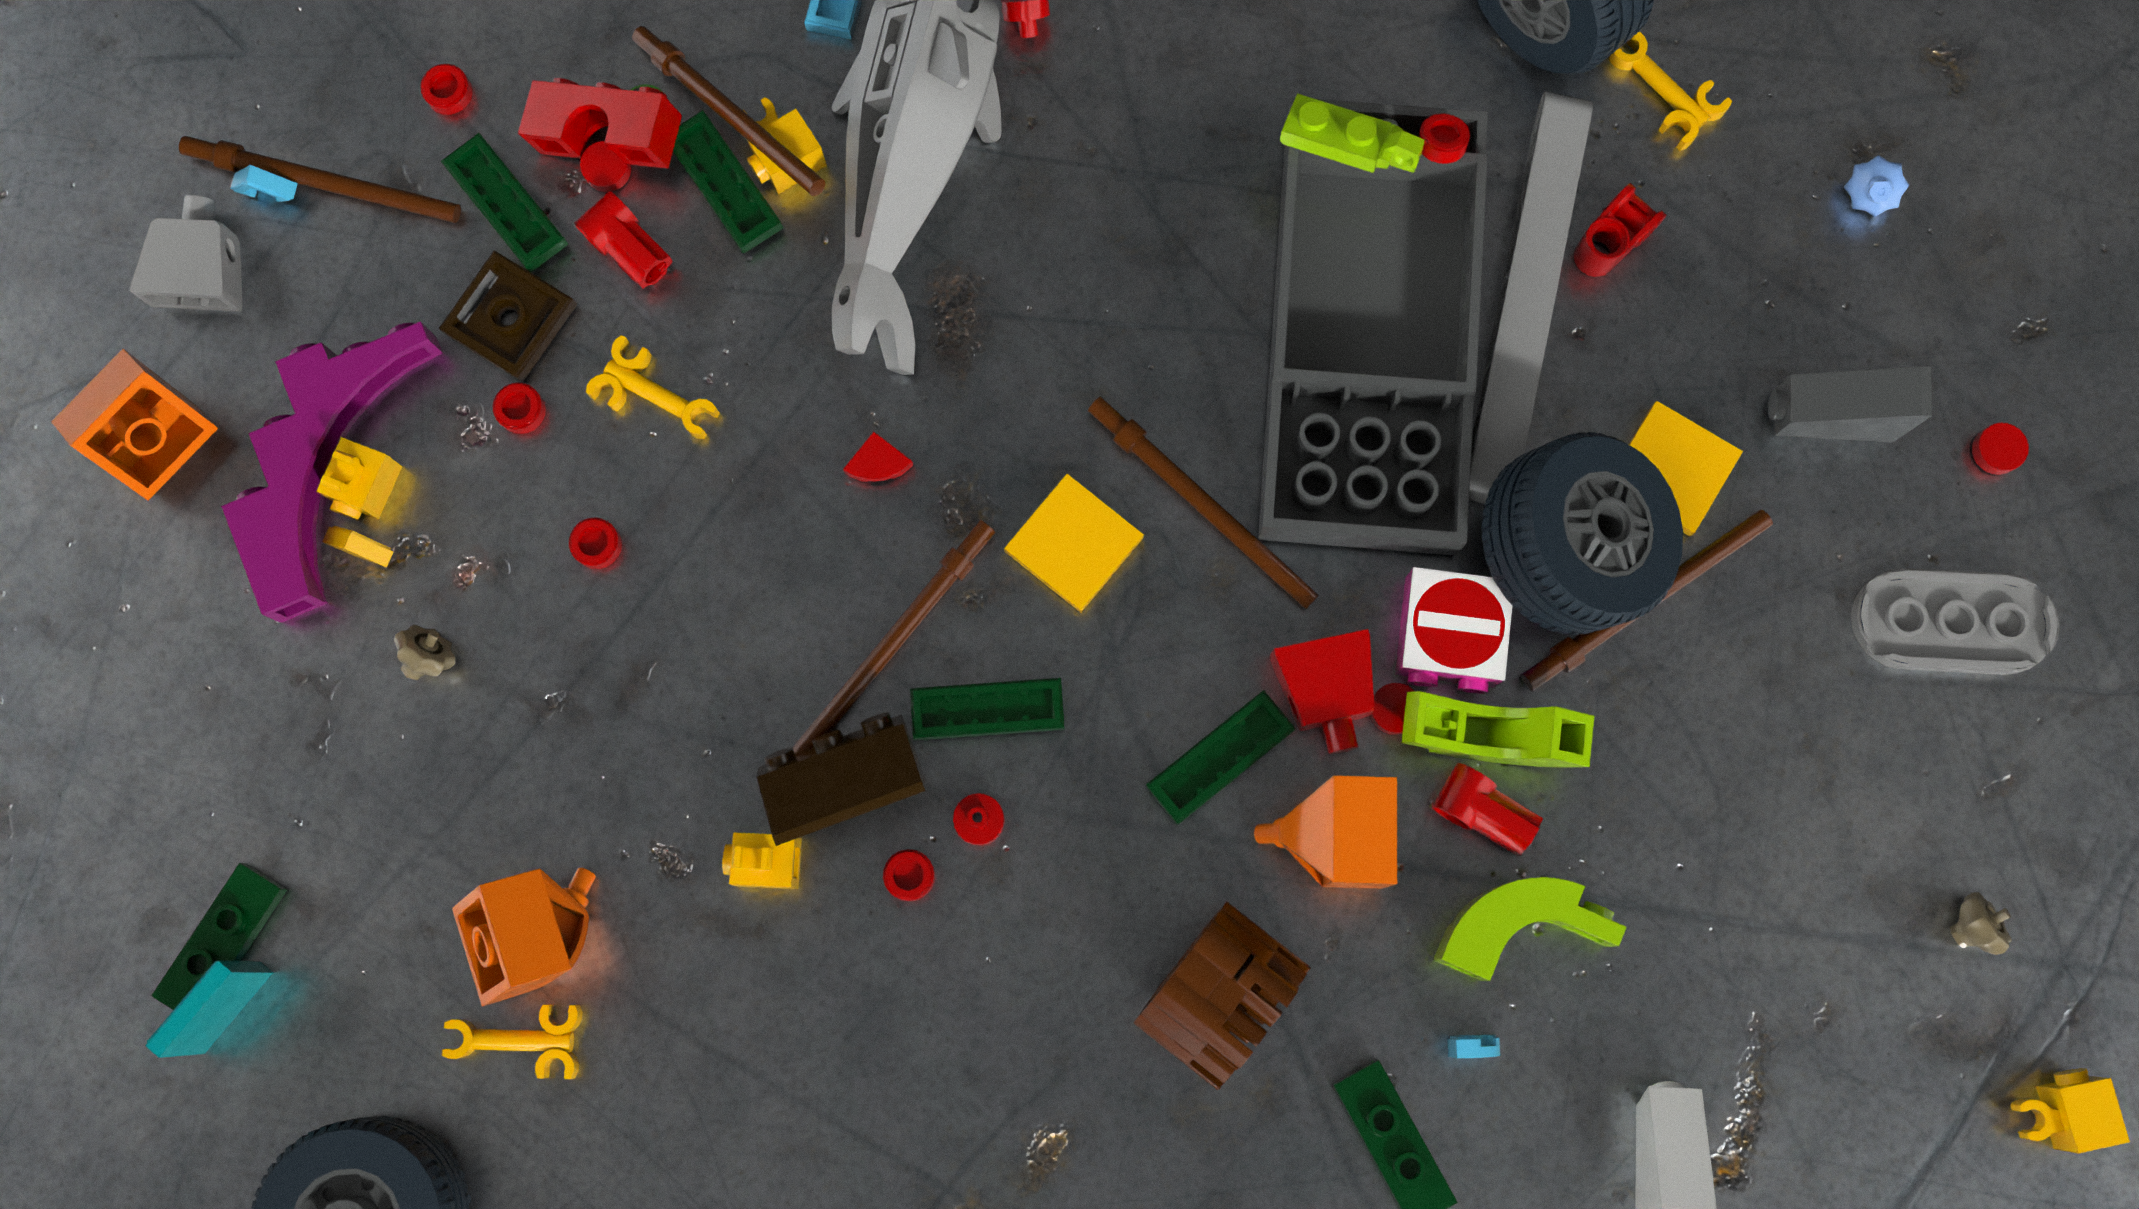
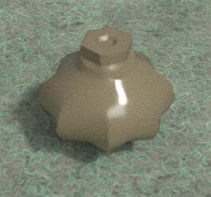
M413 624L407 630L395 634L394 643L397 647V658L403 664L400 669L407 678L419 680L424 675L438 676L443 670L450 669L455 665V656L451 651L452 642L443 638L436 629H426Z
M1979 892L1970 893L1964 898L1959 911V921L1950 927L1951 934L1959 946L1962 948L1975 946L1985 952L1998 955L2005 953L2009 948V943L2012 941L2004 923L2005 920L2011 918L2006 908L1996 912L1993 904L1987 901Z

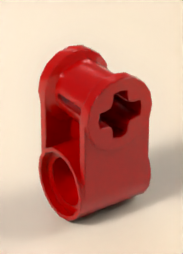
M1629 183L1608 204L1601 215L1589 226L1575 247L1573 255L1575 265L1584 274L1600 277L1609 273L1634 247L1640 246L1666 218V213L1662 210L1656 212L1635 194L1636 187L1632 183ZM1593 242L1603 243L1610 253L1606 254L1598 251Z

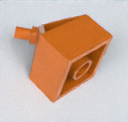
M122 349L51 421L71 447L148 501L218 429L196 404L125 349Z
M1332 776L1285 817L1277 818L1274 823L1257 824L1254 830L1255 840L1259 844L1274 843L1279 848H1285L1321 887L1383 889L1396 885L1397 777Z
M539 868L481 884L452 907L482 1007L540 989L572 969L583 949L588 931L589 915L586 907L589 900L586 896L596 878L593 872L585 868H577L568 888H562Z

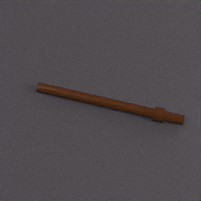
M640 26L634 30L632 40L651 56V62L664 75L674 76L811 196H818L822 193L826 185L825 181L685 61L686 58L682 51L669 41H661L645 26Z
M183 136L179 142L180 154L213 162L214 166L218 169L236 173L252 165L301 185L452 223H457L461 214V206L459 204L248 152L240 144L220 140L216 144L189 136Z
M1101 396L1092 403L1088 412L1115 435L1113 441L1127 454L1130 452L1136 454L1304 609H1307L1319 596L1317 592L1145 437L1148 432L1134 419L1126 420Z
M1764 510L1757 511L1679 565L1673 585L1661 602L1771 527L1773 521L1769 514ZM1638 618L1592 633L1579 634L1573 639L1566 637L1550 648L1551 654L1521 674L1524 684L1531 691H1534L1561 671L1569 673L1585 662V655Z
M980 520L957 549L953 547L949 549L939 562L942 566L794 744L792 747L794 753L814 747L813 739L831 732L954 582L957 579L962 581L974 567L973 559L996 533L988 524Z

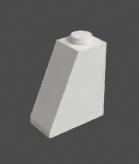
M1674 1081L1658 1082L1648 1086L1637 1103L1635 1209H1717L1702 1089L1684 1088L1683 1084Z

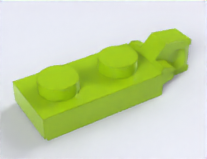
M1298 93L1280 136V142L1284 145L1374 173L1376 168L1388 169L1389 165L1414 173L1425 141L1403 131L1402 128L1390 122Z

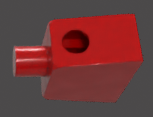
M1369 629L1274 648L1270 655L1271 664L1299 730L1304 731L1323 727L1329 754H1337L1359 748L1352 720L1369 717L1374 712Z

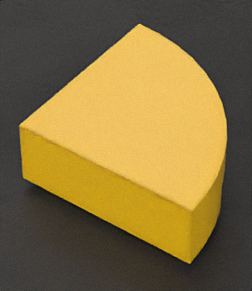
M329 526L322 541L341 551L383 567L388 566L394 553L390 547L355 531L338 526Z

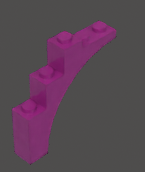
M421 321L418 323L399 324L388 331V335L372 342L351 344L344 348L340 355H336L322 342L318 344L309 343L294 348L289 353V356L275 361L295 414L272 417L264 422L262 428L248 433L268 487L258 486L246 489L236 496L237 500L221 506L262 615L282 623L327 604L317 560L316 526L321 494L316 491L341 437L346 438L353 424L378 395L410 370L443 354L437 337Z

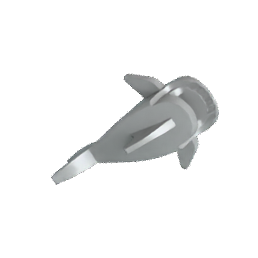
M875 0L865 30L861 51L856 57L832 105L833 112L838 115H843L849 110L845 165V265L838 278L832 304V334L835 348L848 355L864 354L873 330L876 328L886 369L902 375L914 374L916 344L913 322L904 294L892 273L946 186L974 127L981 140L986 143L997 142L1002 134L1001 106L997 81L993 70L998 47L996 43L1000 21L998 6L994 0Z

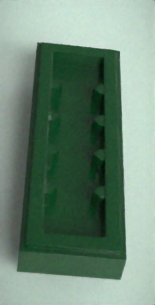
M702 110L681 123L673 153L743 254L783 229L781 221L705 112Z
M480 133L441 160V163L529 272L534 271L568 245L565 238Z
M1061 678L910 688L912 735L914 741L1065 730Z
M1263 690L1146 784V787L1178 826L1293 733L1296 728L1265 690Z
M239 863L151 996L174 1010L215 961H241L288 889L250 865Z
M1374 1060L1332 1084L1400 1209H1448L1458 1203L1379 1060Z

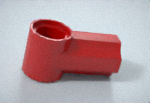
M609 191L574 222V225L603 256L608 254L642 289L649 285H655L666 275L667 269L673 261L639 226L640 222L630 209L613 192Z
M1457 763L1431 808L1453 824L1470 831L1474 829L1514 855L1522 856L1538 833L1543 818L1496 790L1497 785L1481 772L1465 764Z

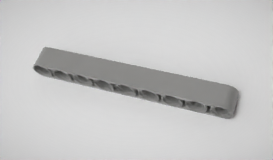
M1544 91L1539 103L1472 430L1469 501L1485 504L1489 489L1492 488V483L1498 478L1501 470L1513 462L1514 459L1525 454L1592 116L1593 101Z

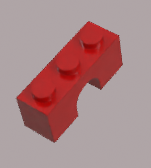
M554 78L553 82L532 80L518 134L540 154L581 159L589 138L597 130L608 126L604 144L625 164L668 169L682 115L667 99L665 93L651 87H640L638 91L623 90L605 82H598L595 86H585L565 78Z

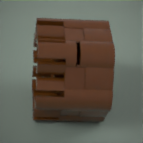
M1226 901L1163 980L1133 1023L1212 1087L1219 1090L1234 1071L1241 1068L1253 1053L1252 1050L1229 1032H1233L1246 1044L1250 1042L1257 1047L1268 1032L1261 1026L1264 1023L1270 1028L1283 1013L1276 1007L1277 1003L1280 1002L1286 1008L1289 1006L1298 993L1299 985L1311 967Z

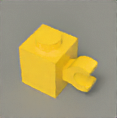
M766 97L762 98L761 103L766 116L761 121L756 122L815 173L826 167L827 163L822 148L798 110L794 109L778 119L773 103ZM748 141L753 155L748 157L747 161L761 184L769 180L778 195L797 184Z
M341 437L316 492L331 500L332 504L329 509L340 515L358 521L361 514H365L379 520L403 466L385 453Z
M733 832L732 844H725L723 850V874L730 875L729 884L738 887L798 889L802 838L799 837L776 846L772 834Z
M2086 1068L2054 1073L2055 1082L2036 1086L2040 1100L2021 1098L2010 1104L2012 1111L2025 1112L2031 1110L2036 1118L2035 1125L2031 1129L2018 1131L2019 1137L2040 1141L2050 1136L2053 1148L2056 1150L2083 1153L2130 1142L2112 1079L2089 1076Z

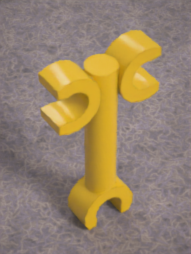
M1638 32L1626 42L1634 50V54H1626L1619 48L1608 57L1610 63L1615 68L1620 70L1633 69L1675 110L1665 117L1658 131L1663 134L1671 126L1681 127L1685 132V136L1676 146L1679 151L1687 149L1697 137L1699 129L1707 121L1720 119L1732 103L1729 97L1719 105H1711L1707 102L1705 96L1715 84L1712 80L1700 85L1693 98H1691L1646 54L1648 42L1641 32Z
M623 335L616 338L611 348L613 359L607 363L603 374L596 375L590 379L586 387L588 396L596 400L603 389L613 388V395L607 405L617 412L626 403V388L681 418L683 425L691 436L697 439H705L707 436L706 432L701 427L695 425L694 420L700 413H708L718 418L720 413L715 405L707 399H697L690 402L639 374L638 372H642L650 364L651 353L648 349L642 347L635 358L625 359L624 354L629 348L630 342Z
M543 1004L539 1011V1021L545 1031L476 1029L472 1022L466 1019L448 1020L444 1022V1028L458 1029L463 1034L464 1040L457 1049H442V1056L448 1059H460L469 1056L474 1050L544 1052L539 1056L535 1064L537 1079L549 1078L550 1064L555 1058H559L564 1063V1079H575L579 1072V1062L572 1052L574 1047L573 1031L579 1027L582 1021L583 1012L581 1006L569 1005L568 1019L563 1025H559L553 1018L554 1004Z

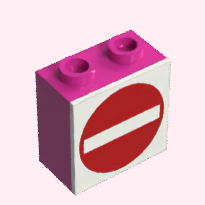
M1413 567L1405 577L1395 675L1407 676L1408 684L1419 687H1438V681L1458 683L1459 691L1473 694H1487L1489 687L1495 688L1505 681L1512 605L1505 598L1493 577Z

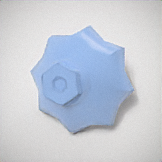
M1877 155L1869 162L1854 165L1852 177L1846 183L1844 189L1851 197L1852 209L1864 210L1873 217H1876L1886 210L1899 207L1901 196L1909 187V183L1903 176L1902 163L1889 162L1880 155Z

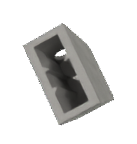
M187 195L184 199L182 219L156 218L151 221L130 284L131 293L151 307L242 312L240 242L238 236L222 222L213 220L216 205L214 200L199 195Z

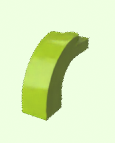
M1422 691L1407 692L1401 743L1427 748L1430 753L1491 763L1536 767H1590L1594 716L1556 706L1537 708L1497 707L1464 702Z
M1527 878L1495 886L1481 893L1465 905L1447 927L1433 960L1479 981H1490L1504 946L1513 934L1528 924L1534 922L1551 923L1605 947L1619 946L1626 926L1612 921L1615 913L1603 906L1589 901H1585L1583 907L1578 906L1585 889L1584 885L1559 878Z

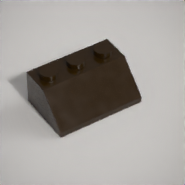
M889 712L881 713L860 723L862 729L844 736L841 730L831 731L813 739L814 747L798 753H794L793 748L789 747L771 753L764 758L765 765L759 766L756 778L776 846L925 791L923 770L902 715L891 718Z

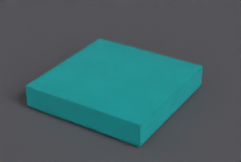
M215 961L147 1040L145 1046L158 1058L205 1054L274 972L261 961Z

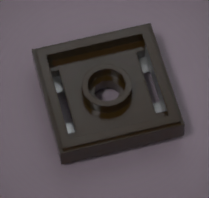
M494 250L438 329L446 336L523 383L575 309L577 303L570 296ZM489 288L490 290L487 292V294L480 302L478 307L475 309L474 312H471V310L476 305V303L483 295L485 290ZM507 310L517 311V320L511 325H504L501 322V316Z

